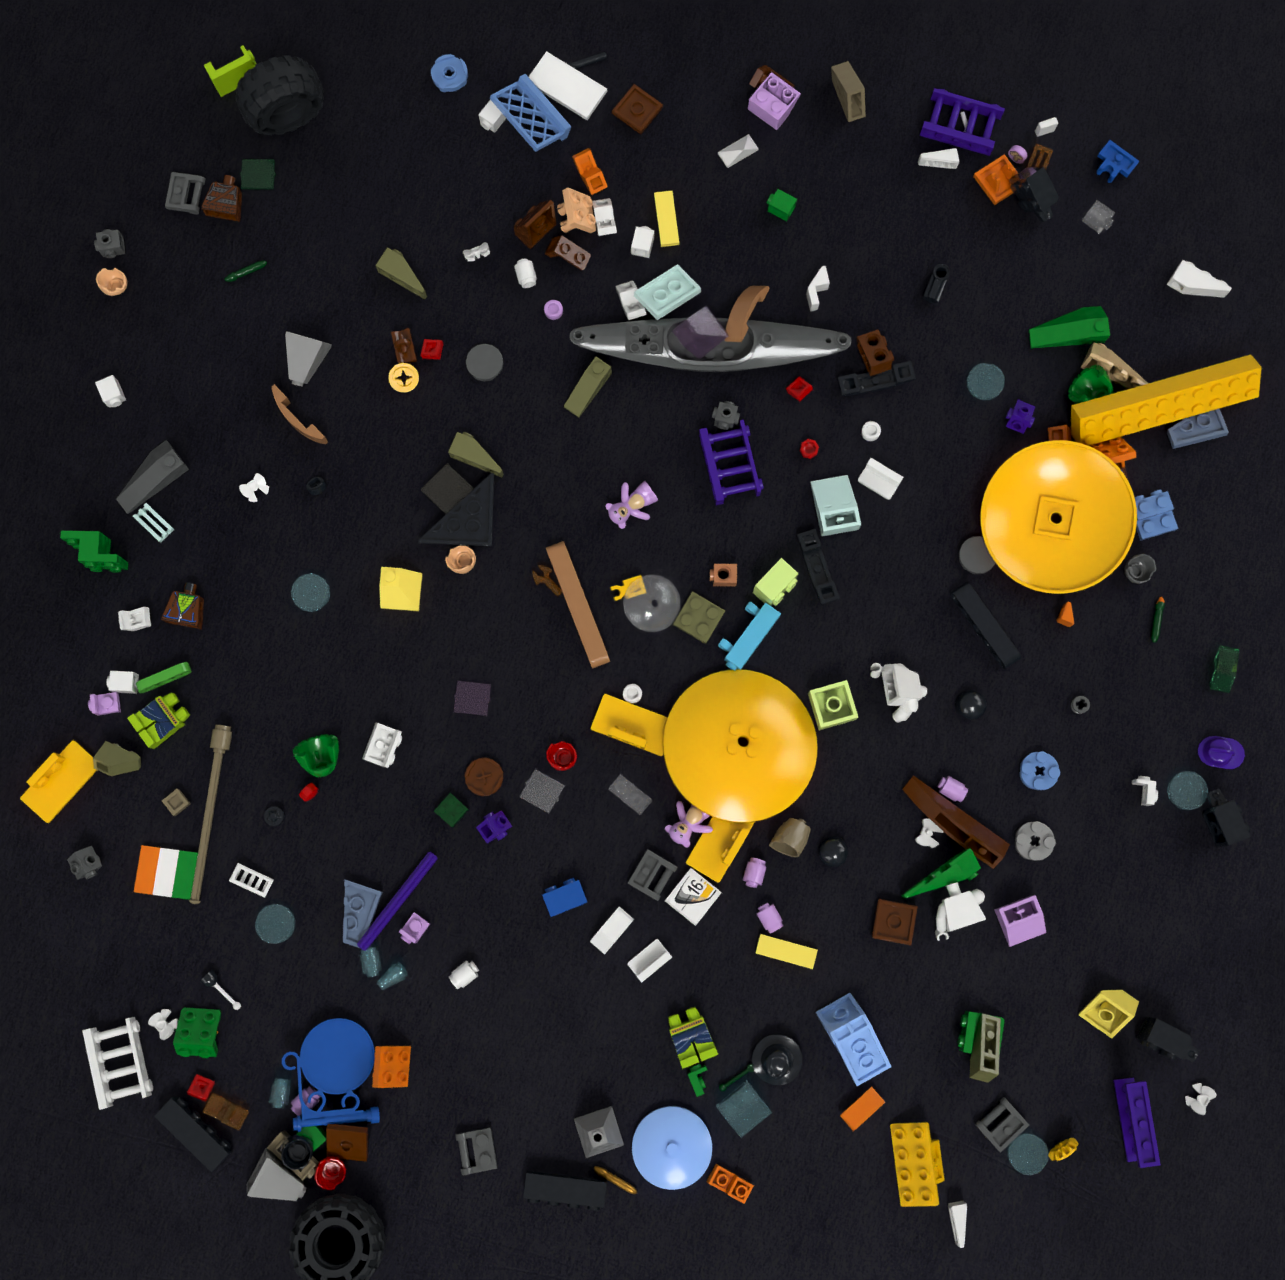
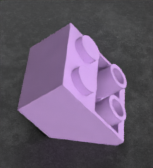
M771 72L749 99L748 110L777 130L789 116L801 93Z
M1031 895L994 909L1009 947L1046 933L1043 912L1036 895Z

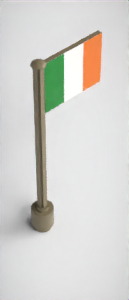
M215 725V729L212 731L210 748H214L213 752L215 753L198 853L141 845L134 892L188 899L192 904H199L201 902L199 900L222 758L225 750L230 749L231 727Z

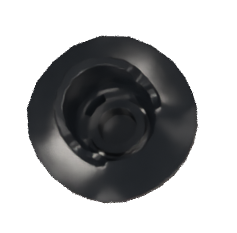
M767 1035L758 1042L753 1051V1069L760 1079L769 1084L784 1085L792 1082L798 1076L802 1067L801 1049L792 1038L786 1035Z

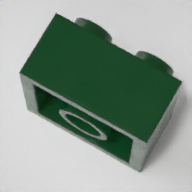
M451 793L434 810L452 828L469 811Z

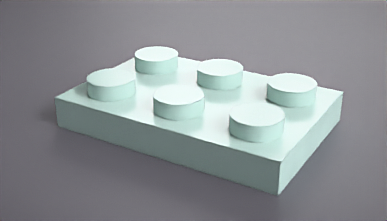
M677 264L634 291V297L656 320H659L701 293V287Z

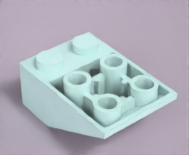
M848 475L811 481L821 536L859 530L861 521Z

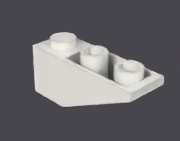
M1184 260L1178 265L1167 283L1168 286L1180 293L1224 298L1232 289L1226 282L1217 280L1209 272L1202 271L1196 268L1193 263Z

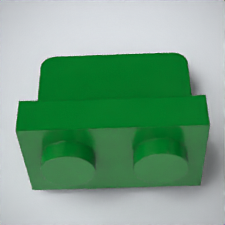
M183 1008L181 1010L173 1041L177 1055L189 1057L190 1055L200 1056L202 1058L217 1057L218 1048L215 1039L221 1018L220 1010Z
M965 1011L964 1015H962V1034L958 1037L959 1051L972 1053L981 1013ZM994 1016V1017H997V1018H1001V1023H1000V1048H1001V1041H1002V1034H1003V1027H1004V1019H1003L1002 1017Z

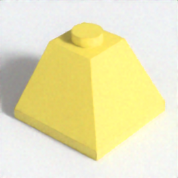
M381 567V609L419 611L422 573L402 568Z
M1101 990L1079 1012V1016L1110 1038H1113L1135 1017L1139 1001L1123 990Z

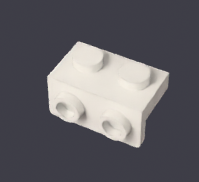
M375 723L362 759L388 768L394 762L395 749L402 741V731Z

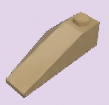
M1094 342L1091 345L1081 365L1082 369H1090L1092 365L1103 367L1111 382L1127 389L1149 384L1112 350L1101 343Z

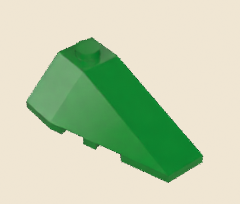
M1101 306L1083 307L1029 329L1031 348L1093 344L1094 342L1105 343L1110 336L1108 317Z
M971 848L964 849L901 896L902 898H908L966 879L970 881L978 875L977 871L981 867Z

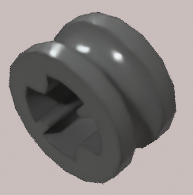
M1078 696L1071 701V709L1074 713L1082 714L1089 710L1090 702L1086 697ZM1081 700L1083 701L1082 704H1085V707L1079 710V706H1076V703H1078Z

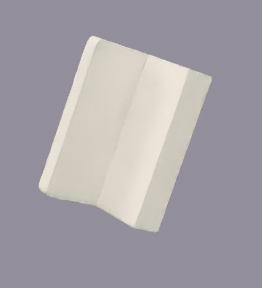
M870 458L858 478V482L890 500L903 477Z
M656 939L630 960L628 966L642 983L670 960L672 956L661 942Z

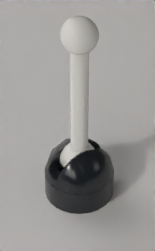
M213 970L209 971L201 979L200 982L207 987L214 986L233 1004L235 1010L241 1008V1004L235 1002L217 984L218 977Z

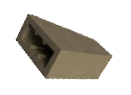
M849 61L832 66V82L848 122L866 117L865 89Z

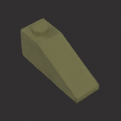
M387 247L376 264L378 273L421 298L426 299L427 295L424 288L404 259L403 254L396 249L391 250Z
M595 357L585 370L565 403L564 408L580 417L611 376V366Z
M463 432V434L456 433L448 452L451 458L486 472L494 473V475L501 478L503 477L502 469L471 434Z
M981 1014L970 1059V1078L988 1083L999 1075L1001 1018Z

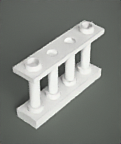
M135 1017L125 1019V1026L103 1032L97 1031L96 1027L83 1030L99 1110L113 1106L112 1102H114V1099L139 1092H141L142 1098L152 1095L153 1084L148 1079L138 1034L140 1032V1025L135 1020ZM126 1033L129 1034L131 1045L106 1052L101 1051V1040ZM133 1053L134 1065L109 1072L105 1070L104 1062L107 1059ZM137 1072L138 1085L116 1091L109 1089L108 1082L110 1079Z

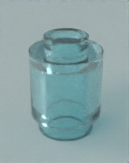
M370 947L366 951L361 950V955L359 956L362 973L367 974V977L378 976L379 971H382L379 951H377L376 947Z
M274 1079L269 1097V1103H273V1108L284 1109L285 1105H289L292 1085H290L291 1080Z

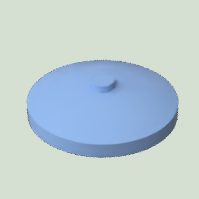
M678 1106L658 1108L646 1115L636 1128L632 1141V1155L635 1165L640 1174L657 1187L675 1190L690 1186L705 1173L712 1156L710 1133L700 1117L686 1108Z

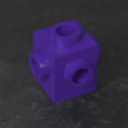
M1017 400L1014 408H1010L1006 415V418L1009 419L1006 427L1024 434L1026 428H1031L1035 418L1032 415L1035 406Z
M501 810L496 814L491 812L483 818L484 821L476 828L486 843H489L496 838L499 841L508 835L506 831L512 825Z

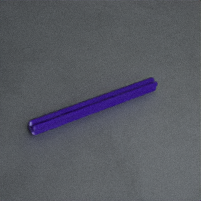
M432 852L427 853L357 943L359 948L366 951L437 861L436 855Z

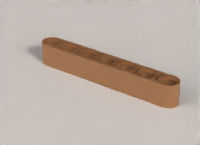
M564 541L546 547L592 669L609 663V656Z

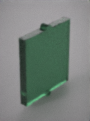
M242 159V172H240L241 189H274V177H276L275 160Z

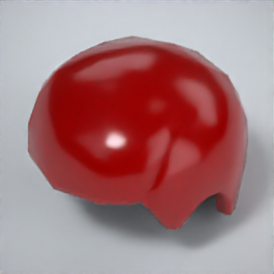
M563 741L551 744L546 752L547 761L551 767L559 771L570 769L577 760L575 748Z
M338 1157L322 1159L317 1164L315 1170L317 1185L324 1190H334L345 1179L346 1167L344 1162Z

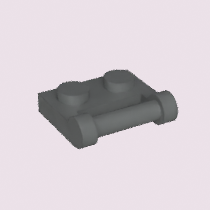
M172 172L165 203L166 209L199 214L200 208L198 206L202 186L205 185L206 179L198 175ZM190 183H195L191 205L186 204Z
M647 849L628 884L659 901L660 893L671 874L678 867ZM660 866H665L664 873L654 890L651 891L648 889Z
M1004 1097L985 1118L975 1123V1126L1000 1153L1029 1126L1025 1119ZM1007 1109L1009 1114L989 1131L986 1127Z
M491 1127L455 1134L456 1141L459 1143L462 1175L498 1168ZM468 1138H472L476 1166H470L466 1142Z

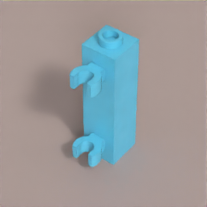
M749 602L745 607V610L755 617L734 646L724 638L718 644L721 649L728 652L724 661L727 662L726 666L731 670H741L779 619L781 613L766 602L761 609L752 602Z

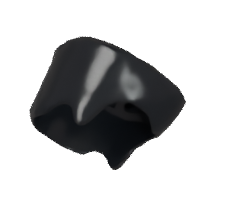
M301 1135L288 1137L282 1147L281 1159L283 1164L292 1170L306 1167L313 1155L312 1140Z

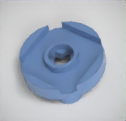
M451 54L443 55L437 58L433 68H431L432 80L442 92L459 90L467 83V66L461 58H456ZM447 70L454 72L452 76L445 75L447 74Z
M1044 751L1033 752L1027 755L1020 764V778L1030 789H1049L1057 782L1060 776L1057 761ZM1036 766L1044 769L1043 776L1035 774L1037 771Z

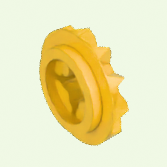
M401 362L394 365L389 372V383L398 392H409L418 384V372L410 363ZM402 370H404L407 376H412L406 378L405 384H403L402 379L396 378L401 376Z
M1069 1138L1055 1145L1048 1154L1049 1158L1052 1161H1060L1067 1158L1076 1151L1078 1146L1077 1140Z

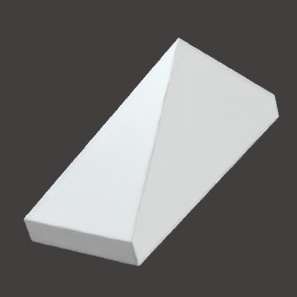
M748 134L719 151L718 155L726 167L729 168L758 151V147Z

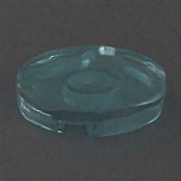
M978 364L969 372L967 377V387L970 393L980 400L996 398L1004 388L1005 377L1001 369L993 364Z
M310 573L297 578L292 586L291 595L296 606L304 611L313 612L320 610L327 604L330 597V588L325 579Z
M1185 771L1176 774L1170 780L1167 792L1170 801L1178 808L1193 810L1199 808L1206 801L1208 787L1200 775L1195 772Z
M272 904L264 907L259 912L255 928L258 936L263 941L279 944L292 936L295 930V918L289 908L283 905Z
M1024 1133L1020 1134L1009 1144L1007 1155L1010 1164L1015 1170L1025 1175H1034L1042 1171L1044 1166H1046L1049 1152L1047 1145L1041 1138L1034 1134Z

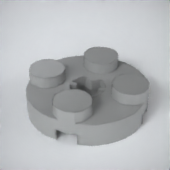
M1038 821L1023 824L1015 835V848L1023 858L1032 861L1047 858L1052 853L1056 844L1051 829ZM1031 836L1039 838V845L1037 847L1030 844L1032 841Z

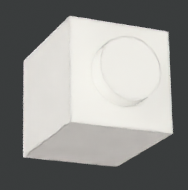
M491 100L479 113L481 126L486 130L490 129L494 133L506 119Z
M646 226L636 227L631 254L646 258L650 257L654 241V230Z
M113 375L95 382L103 402L108 407H117L123 401H126L121 386Z
M110 671V676L107 677V687L112 692L137 694L136 682H138L139 674L135 672Z

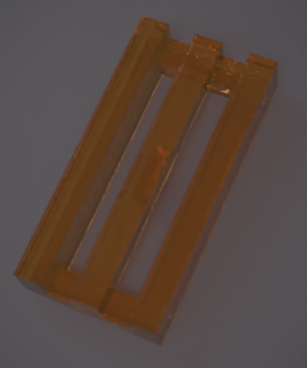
M1036 144L1026 168L1031 167L1037 150H1041L1035 167H1039L1044 152L1048 154L1043 164L1046 170L1053 150Z

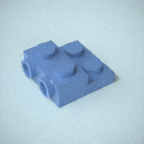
M1157 490L1150 493L1151 496L1144 498V495L1135 497L1137 508L1136 530L1140 541L1178 529L1172 512L1174 507L1168 491L1162 493V490Z

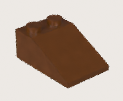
M552 200L540 202L537 206L531 207L523 219L520 218L515 223V235L529 249L534 247L556 226L554 202Z

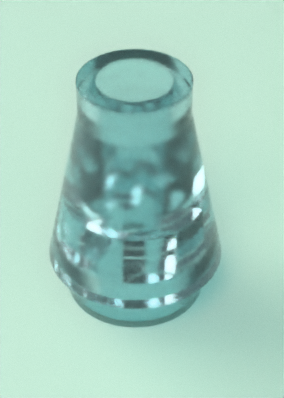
M399 962L392 964L377 983L382 990H385L405 980V977L408 975L407 971Z

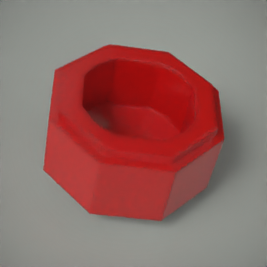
M807 439L802 442L800 453L803 457L811 459L817 455L819 446L815 440Z
M309 783L301 790L299 796L304 801H309L316 796L319 789L314 783Z

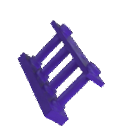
M934 88L931 100L936 101L930 122L924 121L920 136L990 156L995 141L990 139L995 119L1001 120L1005 108L997 104H988L953 94L945 89ZM943 104L953 106L947 127L937 124ZM960 109L971 111L965 132L955 130ZM978 114L988 116L983 137L972 134Z
M740 420L739 429L717 434L708 433L707 428L699 429V437L716 506L723 504L724 498L727 495L755 489L757 497L760 496L763 489L762 479H758L748 436H750L749 426L745 425L744 420ZM742 436L743 447L720 452L712 451L711 444H714V442ZM746 454L748 461L746 465L724 470L716 468L715 462H718L719 459ZM745 472L751 473L753 482L728 488L721 487L720 480L723 477Z
M1134 1077L1113 1080L1127 1162L1137 1161L1139 1168L1161 1165L1146 1081L1135 1082Z

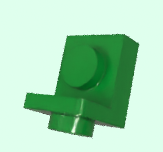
M699 1063L690 1067V1072H687L697 1097L703 1095V1089L706 1088L702 1077H697V1074L706 1071L707 1067L705 1065L701 1066Z

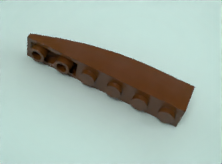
M914 775L903 787L902 790L932 822L965 849L971 848L974 855L994 869L1004 858L1010 846L1009 843Z

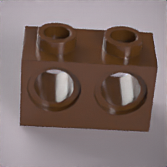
M879 330L857 336V348L870 376L891 370L892 361H894L891 350L888 351L886 347V338L884 335L881 336Z

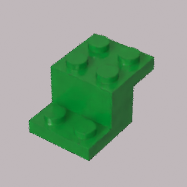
M61 531L60 538L67 542L68 545L73 546L74 549H79L78 562L82 563L84 567L89 568L90 571L102 572V569H109L110 572H121V570H128V562L117 554H110L111 539L100 531Z

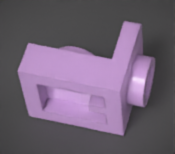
M119 693L91 694L88 701L89 710L98 716L121 712Z
M414 912L404 927L399 930V933L402 934L400 938L408 944L411 942L417 943L430 923Z

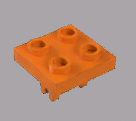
M1004 154L974 173L973 177L992 203L996 205L1013 194L1009 179L1018 174V172Z
M1122 437L1090 445V447L1109 457L1120 468L1125 467V461L1136 458V451Z
M411 1046L375 1047L372 1087H408Z

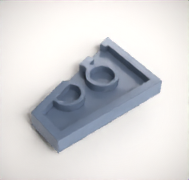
M1220 409L1185 418L1167 431L1173 449L1227 436L1229 433Z
M345 880L343 943L358 947L357 943L372 924L383 892Z

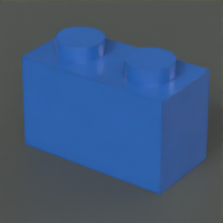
M572 878L563 882L564 886L557 888L555 885L545 889L546 893L542 896L550 917L588 903L579 880L575 881Z

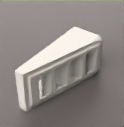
M956 148L922 153L918 160V165L950 169H956L959 164Z
M237 863L229 881L265 898L273 879ZM242 869L244 870V873L240 881H238L236 879ZM248 873H251L252 875L248 883L244 884ZM257 876L259 877V879L255 887L253 888L251 887V885L255 877ZM262 880H266L262 891H259L258 888Z
M964 1201L948 1203L955 1244L960 1248H964L967 1203Z

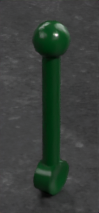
M749 1064L747 1069L727 1083L720 1084L719 1090L724 1092L729 1085L748 1072H753V1065Z

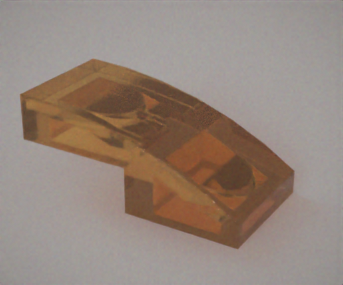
M213 1092L203 1109V1113L219 1119L221 1123L240 1130L249 1111Z

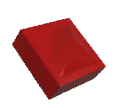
M424 339L421 351L422 359H440L443 341Z
M799 376L786 390L798 401H801L813 390V387Z
M196 1074L187 1094L206 1101L215 1081Z

